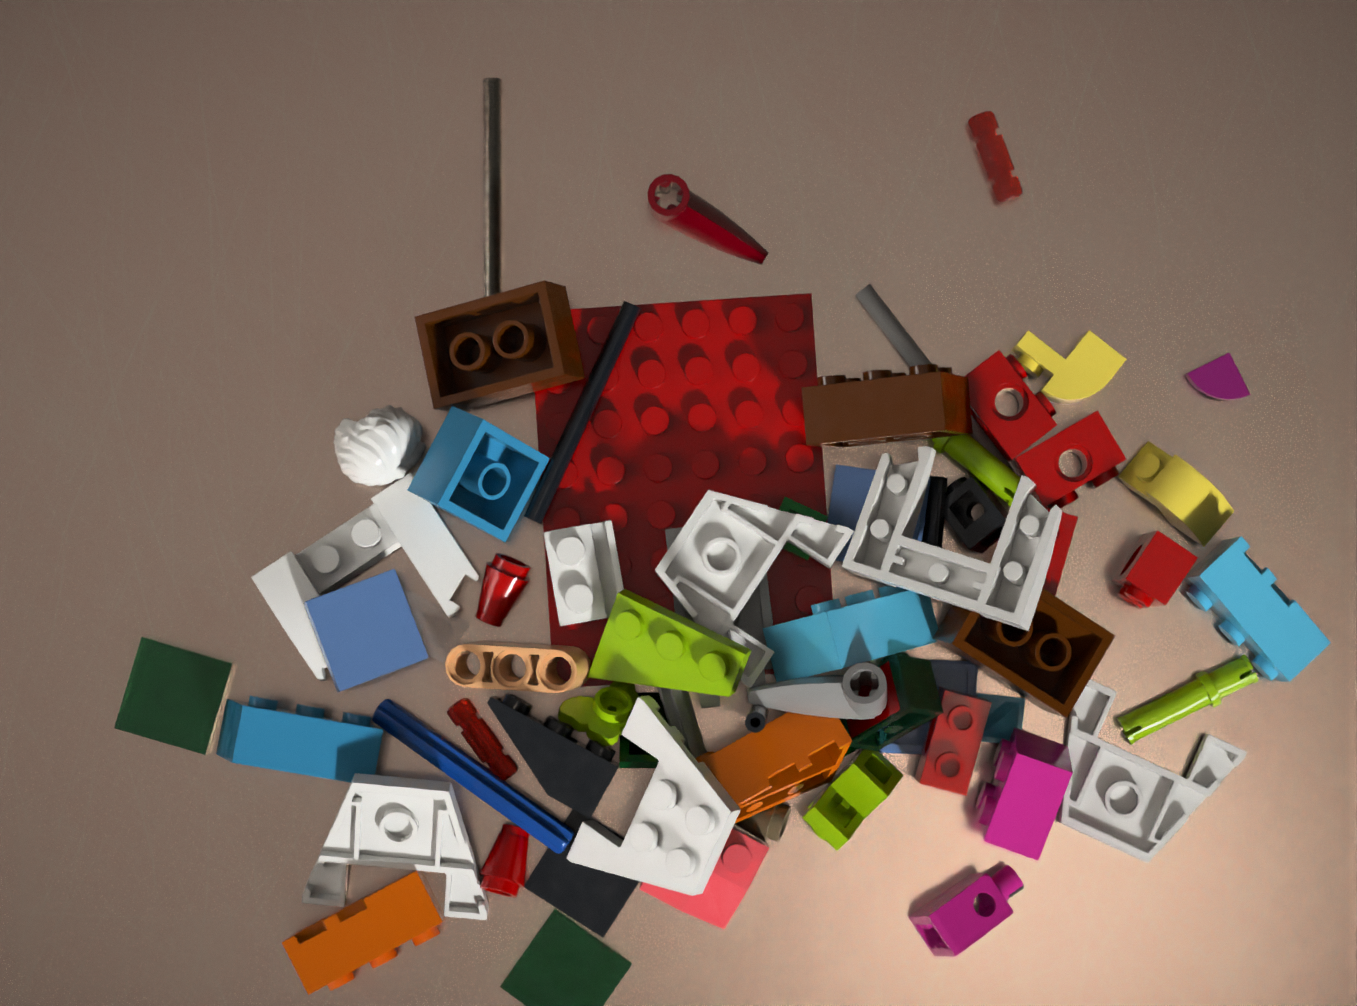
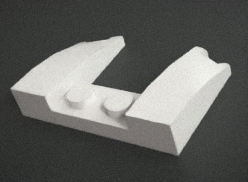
M928 446L918 447L919 461L893 465L892 457L889 453L882 454L842 567L852 574L895 588L897 586L1029 631L1051 561L1063 511L1055 505L1049 512L1031 495L1037 485L1029 477L1022 475L991 563L977 560L912 539L923 504L936 450Z
M411 472L372 497L371 500L374 504L298 554L295 555L292 551L288 552L251 577L289 638L319 681L326 680L324 668L328 667L303 604L305 601L336 590L401 546L450 619L461 608L450 599L463 577L466 575L474 581H477L479 578L478 573L434 505L407 490L414 478Z

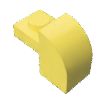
M1029 330L1012 348V351L1019 356L1017 360L1028 374L1035 378L1042 374L1048 379L1039 391L1049 401L1061 404L1077 403L1091 397L1108 384L1127 360L1090 330L1082 335L1065 358Z
M1149 441L1118 476L1126 487L1158 507L1172 526L1203 547L1234 512V509L1221 492L1201 473L1176 454L1172 457Z

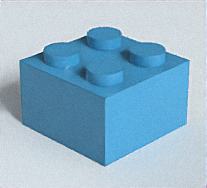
M452 406L407 490L469 525L506 542L550 458L486 420Z

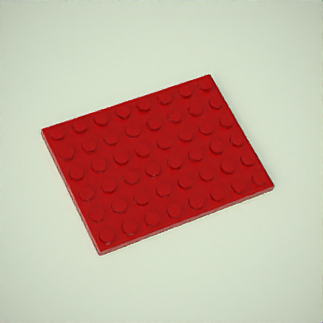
M812 293L635 305L641 310L543 519L544 532L612 520L624 589L675 612L673 594L655 572L656 567L667 552L665 529L684 527L708 490L760 503L778 510L784 497H787L827 516L822 447L806 445L802 387L818 386ZM621 306L570 309L585 378L535 392L538 451L550 459ZM544 469L543 473H542L541 476H540V480H541V478H542V476H543V474H544V472H545V469ZM545 545L551 645L580 648L587 654L592 665L608 618L560 626ZM781 550L767 571L773 625L813 615L811 605L833 600L831 568H827L812 557L805 561ZM560 657L557 661L556 670L559 677L568 682L572 673L571 666L566 659ZM773 669L764 670L765 675L774 674ZM589 678L580 687L611 685L614 681Z

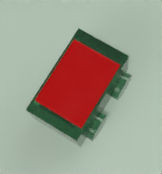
M905 652L885 656L881 659V664L878 667L881 668L886 677V707L880 715L873 719L839 718L852 739L849 747L878 751L943 713L930 660L910 657ZM861 686L858 692L859 696L868 697L872 690L871 686Z

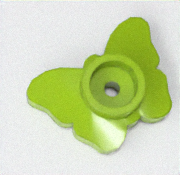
M614 681L609 687L600 689L594 697L577 696L563 701L557 716L561 722L570 724L578 732H586L589 739L597 741L603 746L614 745L618 741L619 735L621 736L639 695L635 690V684Z

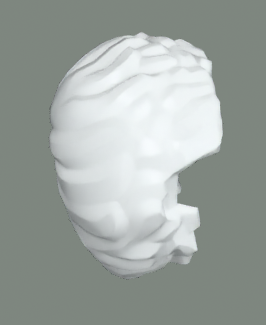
M387 405L382 409L376 408L371 410L370 414L358 422L350 418L343 419L335 429L336 435L333 442L338 458L337 462L343 474L348 476L351 481L367 486H382L403 478L420 460L426 448V444L421 442L423 434L421 423L415 417L404 412L402 407L394 408L391 405Z

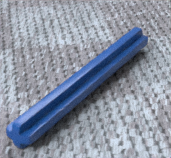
M385 699L376 708L372 718L375 724L552 851L560 854L570 844L574 836V831L391 699Z

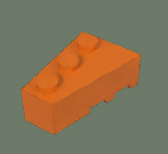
M787 712L765 724L762 731L757 733L751 732L715 753L713 751L707 752L695 759L698 763L704 762L741 809L735 822L737 823L831 782L852 739L839 718Z
M414 870L294 933L284 940L282 945L309 995L326 985L332 991L356 978L353 971L368 962L372 969L398 956L395 948L409 940H412L415 946L430 940L440 934L437 925L442 923L446 917L423 871Z

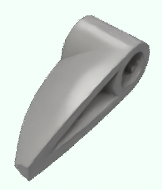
M862 662L851 666L844 675L803 677L750 688L748 700L749 703L791 713L866 720L875 718L885 709L887 703V682L881 668L872 663ZM861 686H871L872 690L868 697L859 696L858 692Z

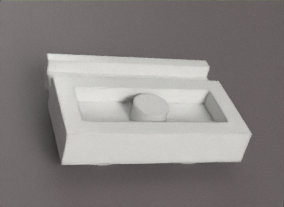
M612 520L543 532L560 626L609 618L617 593L624 590Z

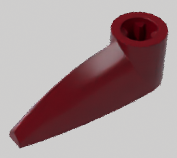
M663 174L655 178L650 184L647 192L648 208L652 216L658 221L712 248L747 261L763 264L769 252L727 215L690 191L686 182L679 176ZM670 189L676 190L677 200L681 201L678 206L670 204L667 209L660 206L661 199L657 194L659 192L667 194Z

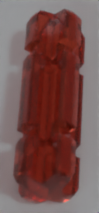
M992 111L976 114L968 120V126L973 138L978 137L979 139L976 147L988 179H994L995 184L991 185L995 198L999 203L1014 200L1022 195L1023 189L1018 176H1012L1011 171L1015 170L1002 134L997 135L996 133L999 125L995 114Z
M461 698L448 708L447 715L456 727L460 725L463 729L461 732L462 736L480 761L488 764V770L506 781L517 772L516 764L509 754L506 756L501 750L504 747L483 718L478 719L475 715L478 711L471 701L467 698Z

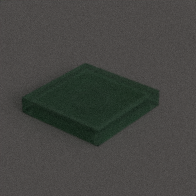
M141 637L114 728L207 755L235 663Z
M555 907L502 982L500 988L525 1006H603L633 962Z

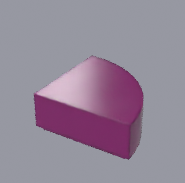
M1230 352L1185 374L1187 380L1196 390L1216 399L1231 401L1251 395Z

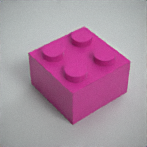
M1014 727L1010 740L1002 738L993 760V766L996 767L993 784L985 782L981 789L976 809L980 810L977 823L982 824L984 842L1039 861L1073 774L1068 746Z

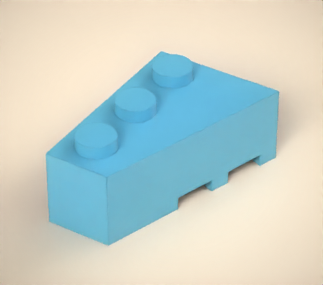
M1242 536L1223 540L1185 576L1183 580L1190 586L1186 593L1204 612L1211 608L1223 621L1218 626L1219 629L1234 645L1239 647L1243 643L1256 656L1251 662L1266 679L1272 681L1276 678L1279 682H1290L1331 642L1295 600H1290L1274 584L1277 578L1270 569L1265 567L1261 570L1245 553L1250 546Z
M885 586L878 588L880 598L875 599L873 590L845 597L847 604L845 607H841L839 598L811 605L813 613L811 616L763 628L767 647L774 651L770 659L776 682L853 666L856 663L871 661L937 642L932 639L938 630V625L930 597L897 586L896 588Z

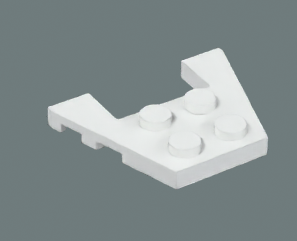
M708 490L656 567L655 572L695 623L752 650L741 677V682L750 689L774 654L773 650L733 624L787 542L830 569L854 531L846 526L822 522L812 517L770 508L767 505Z
M1089 680L1069 714L1066 746L1069 749L1073 774L1060 804L1058 822L1143 862L1149 863L1188 821V817L1207 797H1210L1221 785V781L1235 766L1237 767L1245 759L1248 752L1210 734H1205L1186 777L1179 776L1098 738V734L1117 692Z
M649 695L639 696L621 735L658 759L659 762L624 840L617 837L595 820L583 821L566 859L572 863L691 896L702 894L741 809L704 762L698 763L684 745L686 739L676 726H669L658 712L661 708L658 703Z
M355 773L302 895V903L345 907L348 888V865H363L445 873L444 916L487 920L489 903L485 890L480 888L482 880L452 783Z

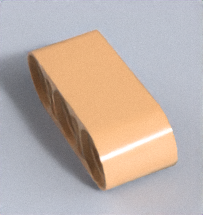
M475 641L461 644L451 649L446 657L445 668L450 680L462 687L560 693L579 688L589 679L587 676L591 668V661L583 650L574 646ZM470 652L477 655L480 660V670L477 675L472 674L467 667L466 660ZM515 654L520 656L525 663L526 670L522 678L517 677L512 671L511 662ZM560 657L566 659L571 666L572 673L568 682L561 679L556 670L557 661Z

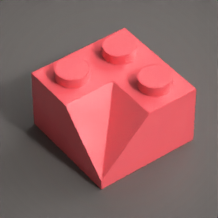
M733 826L702 894L691 896L641 882L640 890L684 913L725 929L750 887L769 850V846Z

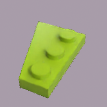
M624 589L617 593L587 677L730 697L737 690L752 650Z

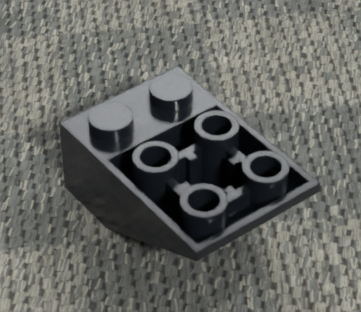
M509 692L505 693L503 698L498 696L490 697L487 704L546 794L591 819L619 768V763L613 760L616 751L591 739L587 745L571 737L574 731L573 727L551 715L547 716L545 722L529 714L533 705Z

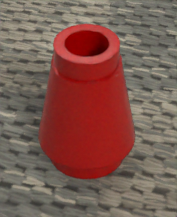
M495 553L493 561L486 563L475 617L487 624L501 627L504 619H506L529 584L530 579L527 575L531 567L511 556Z
M502 825L501 832L498 834L479 872V875L483 877L480 888L506 897H517L519 887H525L529 833L518 826Z

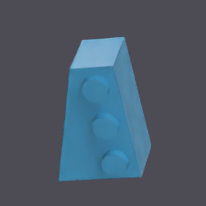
M250 695L249 702L233 699L226 700L216 755L229 762L350 783L355 773L375 775L383 729L370 725V716L343 712L342 720L324 717V708L297 704L295 711L277 708L278 700Z

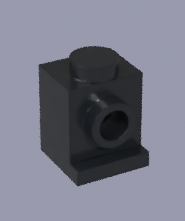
M970 476L968 479L961 477L947 487L944 518L969 550L983 553L999 540L1008 512L991 490L974 476ZM982 504L984 514L975 521L971 511L975 505Z

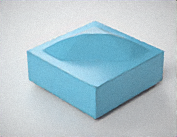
M977 693V697L985 698L992 703L981 742L1000 743L1002 738L1009 741L1014 727L1022 730L1025 698Z

